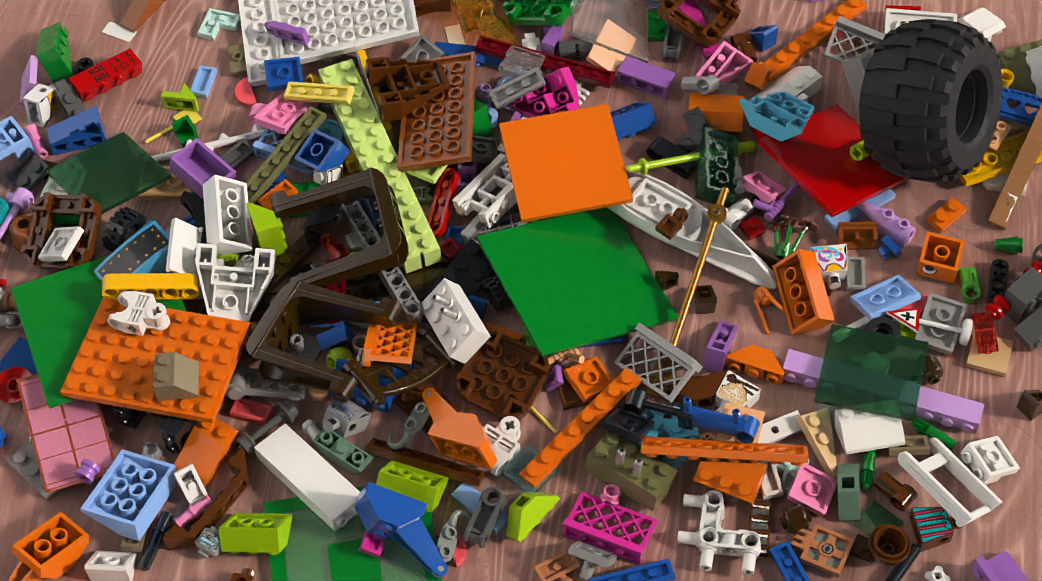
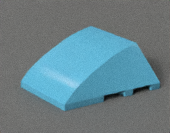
M785 91L767 94L766 98L754 96L753 100L749 101L745 98L740 99V105L750 126L781 142L802 133L815 107Z

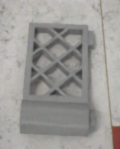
M238 362L225 393L227 397L233 400H239L244 395L300 401V399L305 400L307 386L291 384L286 387L283 385L286 382L263 379V377L257 379L254 376H261L259 369L250 368L246 363ZM267 381L271 382V383L268 384V385H265V384H264V382H267ZM298 389L301 392H294L292 390Z

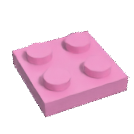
M759 170L743 176L745 178V183L742 185L744 189L754 193L765 203L781 198L788 190Z
M803 463L802 466H798L786 498L796 504H801L803 507L806 506L809 511L823 517L827 512L838 481Z

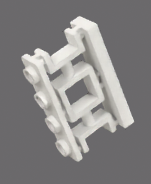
M500 153L452 200L458 214L467 216L472 210L479 212L480 222H485L486 227L491 228L517 202L505 155ZM496 186L503 189L497 196L490 194Z

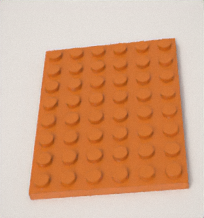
M103 297L61 388V396L214 424L251 330V322L166 308V314L170 319L169 326L161 331L146 328L143 336L119 331L109 325L107 322L109 315L122 312L127 307L121 305L118 300H109ZM176 352L198 361L199 396L196 398L158 401L153 388L155 354Z

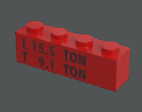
M129 48L70 77L69 84H72L82 103L90 101L95 96L106 93L111 88L122 85L131 78L138 77L142 73V62Z

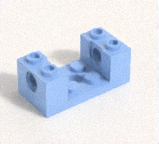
M9 116L0 121V160L13 153L15 159L19 162L27 153L26 150L29 147L33 149V146L26 133L14 118Z

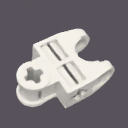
M137 291L121 292L117 300L127 308L122 312L110 314L107 322L113 328L143 336L146 328L161 331L170 324L165 306L161 303H156L153 294Z
M513 416L504 417L496 428L489 424H486L484 427L498 459L491 470V473L495 476L504 472L521 452L520 443L517 442L521 436L520 422Z

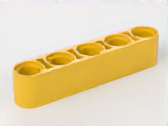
M191 273L106 274L102 278V296L105 299L117 300L119 294L123 291H137L153 294L155 300L195 299L199 295V278Z

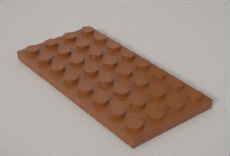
M475 51L425 59L441 62L450 85L447 89L401 119L397 162L398 171L406 172L471 162L476 76Z

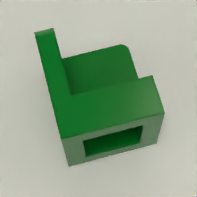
M188 115L172 122L175 136L183 148L186 146L187 140L199 139L197 129Z

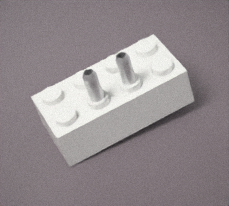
M444 278L421 303L423 313L450 358L465 364L491 337L460 285Z

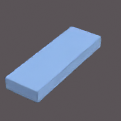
M463 482L451 494V497L473 515L479 503L481 493L470 484ZM503 511L493 529L495 534L508 522V515Z

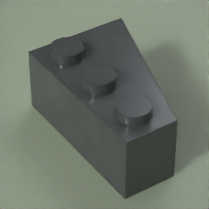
M1042 306L1014 328L1015 336L1031 352L1042 347Z

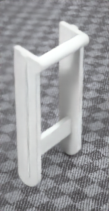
M935 437L928 440L930 452L934 455L928 459L918 462L906 451L898 455L899 464L956 520L958 527H962L987 514L1002 503L970 469ZM944 465L984 506L969 512L929 472Z

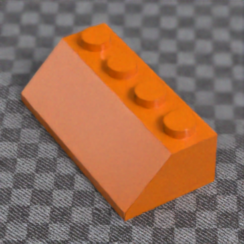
M798 249L772 266L791 335L819 330L835 321L815 252Z

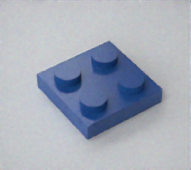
M300 57L264 60L268 92L286 90L288 82L303 83Z

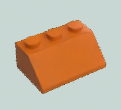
M690 92L688 111L699 106L712 131L741 133L744 111L740 105V99H743L744 96L702 95Z

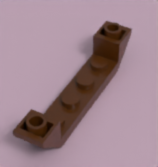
M241 448L237 453H234L229 460L231 472L237 476H234L227 488L217 495L215 502L204 510L203 516L191 525L189 532L177 524L165 532L162 540L166 549L174 550L196 546L195 541L202 530L211 526L214 527L250 485V478L244 449Z

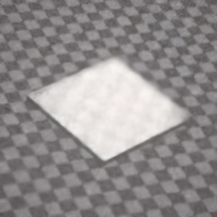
M571 0V36L647 63L648 0Z

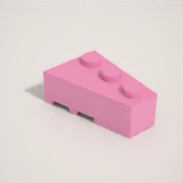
M723 41L695 76L715 75L719 79V88L747 73L753 60Z

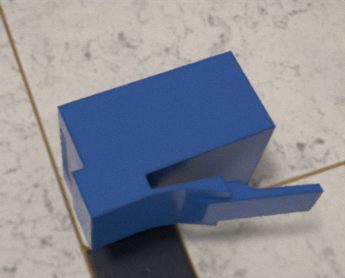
M341 321L333 325L311 326L322 328L335 327L316 335L321 350L330 351L334 347H341L351 343L355 337L353 329H350L348 321Z

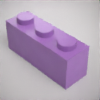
M626 56L618 69L617 82L667 99L675 85V73Z

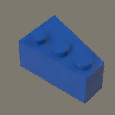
M97 106L47 128L49 145L53 155L107 144L105 128Z

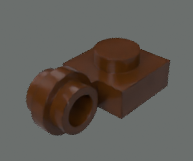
M678 207L674 211L673 217L666 214L655 226V230L671 240L682 229V223L687 220L689 216L687 210Z

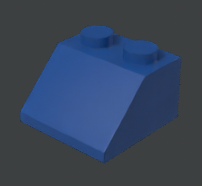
M314 128L294 159L319 172L339 167L350 150L340 140Z

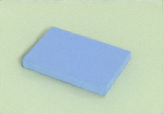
M896 275L850 296V302L870 321L887 315L886 311L898 310L921 299V294L900 275Z

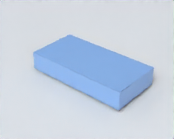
M199 66L190 89L195 97L208 98L217 74V68Z

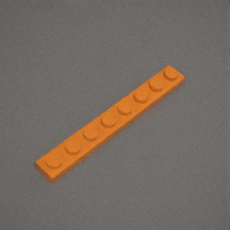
M846 0L764 63L769 65L768 68L772 72L767 82H771L830 37L834 23L839 16L852 20L866 9L867 4L862 0Z
M625 368L519 473V477L535 489L627 398L631 389L637 388L641 384V378L628 368Z

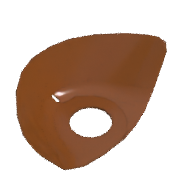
M29 211L15 217L9 224L10 241L19 252H21L22 245H27L34 211ZM27 219L29 221L28 227L21 229L17 226L20 220Z

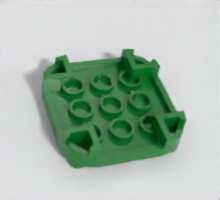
M511 0L510 2H504L503 8L511 25H555L559 27L564 24V20L570 15L578 0Z

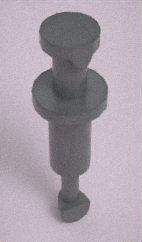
M735 157L732 183L736 185L735 193L741 194L744 192L742 185L745 183V178L742 176L741 167L738 163L740 160L738 157Z

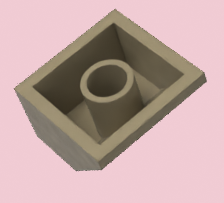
M176 352L155 354L153 388L157 400L198 397L199 362Z

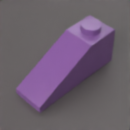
M719 321L707 345L703 368L712 372H721L723 370L727 354L730 352L738 329L737 325Z

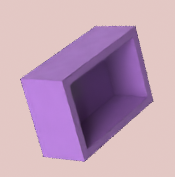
M198 138L170 158L169 171L201 198H203V184L214 175L233 180L236 179V171Z

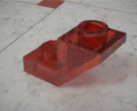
M989 312L971 314L978 353L991 354L992 352H998L999 348L992 314Z

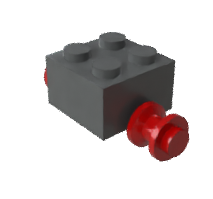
M1034 260L1031 263V268L1027 267L1023 271V275L1007 289L1005 297L997 295L993 299V303H988L985 306L986 315L990 319L1000 320L1004 314L1016 324H1019L1028 318L1035 308L1039 309L1042 306V261Z

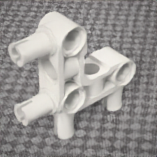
M711 490L703 495L684 494V507L701 508L702 514L699 531H679L678 544H690L698 547L701 552L700 570L711 571L714 554L743 557L742 574L747 576L754 575L755 561L761 552L760 536L754 531L742 529L732 531L721 528L722 520L725 517V505L720 491ZM715 501L719 502V503L716 504V505L711 504L712 502H715ZM708 538L714 539V540L711 541V542H706V541H705V540L708 539ZM750 542L756 543V544L753 545V546H748V545H747V544L750 543Z

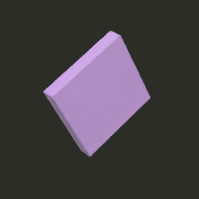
M34 55L30 56L22 74L20 104L23 105V97L37 83L38 58Z

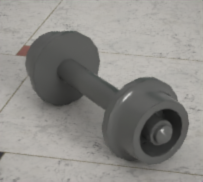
M288 399L281 403L277 402L275 407L279 413L251 436L242 430L240 436L235 440L239 450L241 448L244 449L246 456H249L255 452L254 447L257 445L255 442L283 419L292 425L294 419L299 415L295 404L291 403Z

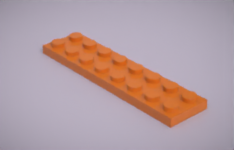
M645 436L641 444V453L647 457L666 455L667 458H678V456H687V459L691 460L707 457L711 461H719L720 458H726L730 462H740L742 459L749 460L750 463L770 461L771 464L780 465L782 462H791V465L802 466L803 463H808V447L805 445L754 442L746 444L737 441Z

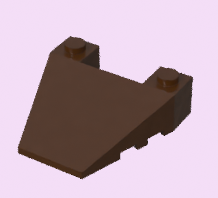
M389 57L366 59L365 76L370 87L387 85L390 91L379 93L378 111L383 122L402 119L447 89L450 85L440 61L417 59V62H408L406 58H400V61L389 60Z

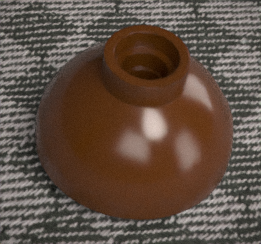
M883 524L876 527L870 534L868 541L870 553L880 563L896 565L908 557L911 550V540L902 528L892 524ZM884 548L889 549L891 552H886Z

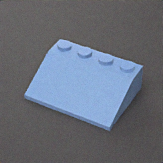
M122 449L80 510L117 534L140 541L177 485L174 473L177 471L176 465Z

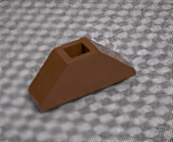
M714 371L709 375L692 377L674 401L682 404L685 397H690L691 401L696 402L700 408L713 405L715 395L726 376V371ZM674 384L668 385V395L673 391Z

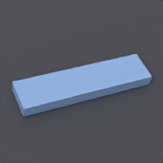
M889 189L865 202L881 207L895 199L896 194ZM855 206L832 218L827 214L824 220L836 232L838 222H855L865 216V214L859 207Z

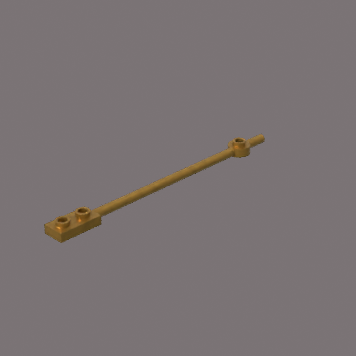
M722 187L717 203L711 205L707 211L710 224L670 343L676 347L716 227L726 220L727 211L724 204L729 189L726 187ZM714 211H720V214H714ZM671 359L663 360V368L672 367ZM656 362L653 371L659 370L658 362ZM672 371L663 373L664 381L672 380ZM659 374L651 376V384L660 382ZM668 385L665 386L666 394L668 393ZM649 387L647 388L646 393L649 396L665 400L657 392Z

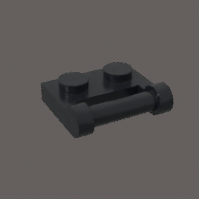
M29 147L22 159L11 171L8 170L5 175L17 187L25 188L31 192L52 168ZM33 158L34 160L17 178L16 175Z

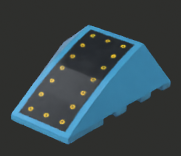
M148 220L94 270L95 275L102 282V278L106 274L174 273L172 271L166 272L170 236L155 220Z

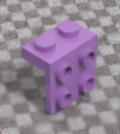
M1006 551L988 560H985L983 556L975 559L971 569L979 581H1029L1011 555Z

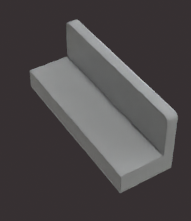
M536 67L489 91L496 108L499 109L546 85L542 71Z

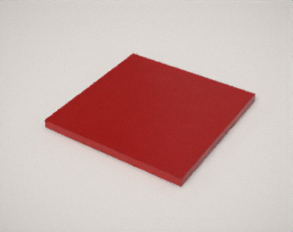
M838 104L811 115L802 133L781 142L767 135L760 138L758 142L831 218L909 180L885 171L881 168L880 163L871 158V155L860 161H856L851 157L850 148L863 140L860 134V125Z

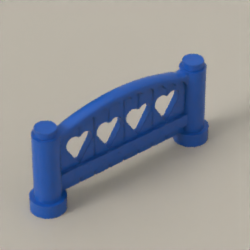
M1002 87L1003 100H1001L999 118L1031 127L1042 104V98L1027 92ZM1010 100L1020 105L1011 109L1006 101ZM1027 105L1038 110L1028 114L1024 106Z

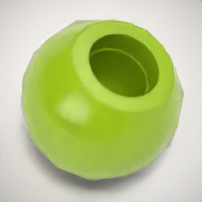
M334 347L328 353L326 362L329 368L335 370L338 358L349 361L353 359V355L345 347Z

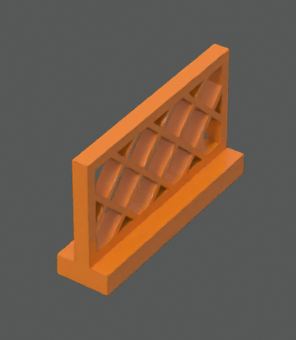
M395 321L392 326L369 324L363 349L362 366L371 367L372 361L411 364L418 323Z

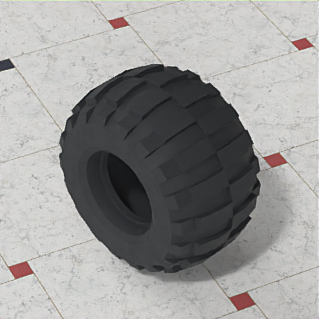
M936 19L909 21V23L901 24L896 30H890L885 34L883 41H879L868 62L859 102V128L861 138L864 140V148L868 154H871L873 160L881 164L882 169L902 178L934 183L955 180L961 175L970 173L973 167H977L991 143L1001 108V65L993 43L989 42L975 28L959 22Z

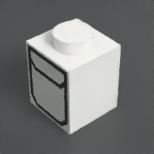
M341 164L339 167L323 172L314 169L313 181L324 185L341 179L343 165Z

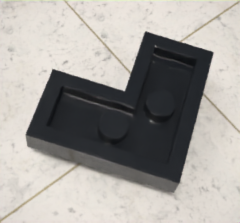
M699 106L682 114L690 131L675 138L678 147L690 153L705 145V142L707 144L716 139Z

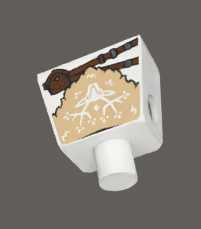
M729 370L715 395L714 404L718 407L716 412L723 413L725 403L751 408L759 400L761 389Z

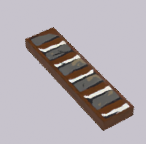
M760 489L754 505L750 504L749 531H754L760 536L761 552L758 557H768L772 498L763 500ZM750 542L748 543V546H753L756 543Z

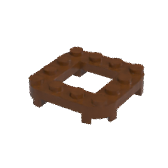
M661 0L657 15L660 19H663L695 42L701 44L704 48H710L716 45L734 25L741 10H739L736 4L737 0H699L719 13L706 27L679 10L686 0Z
M43 193V196L30 206V210L34 211L29 237L27 245H22L21 252L24 253L28 263L38 268L66 270L90 262L96 244L102 205L83 193L80 195ZM53 216H80L79 226L84 232L67 261L42 262L38 256L49 239Z

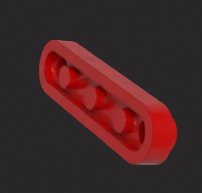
M446 168L439 177L428 223L435 238L441 237L445 233L453 204L452 200L454 199L459 181V174L453 168Z

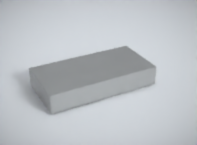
M847 256L846 292H861L866 289L865 257Z

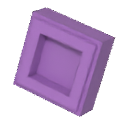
M554 365L549 369L548 378L544 383L545 390L549 392L563 384L561 366Z

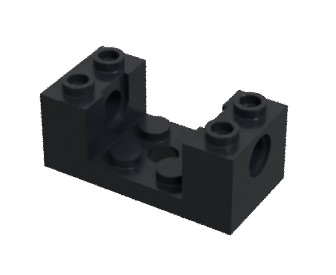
M113 406L118 422L125 427L130 426L133 429L138 426L148 413L146 411ZM149 412L153 417L164 419L159 429L161 434H163L161 438L164 440L165 448L173 454H180L193 427L198 421Z

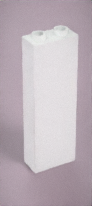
M287 424L281 426L254 447L257 459L334 531L346 525L349 519L358 514L354 505L360 491Z

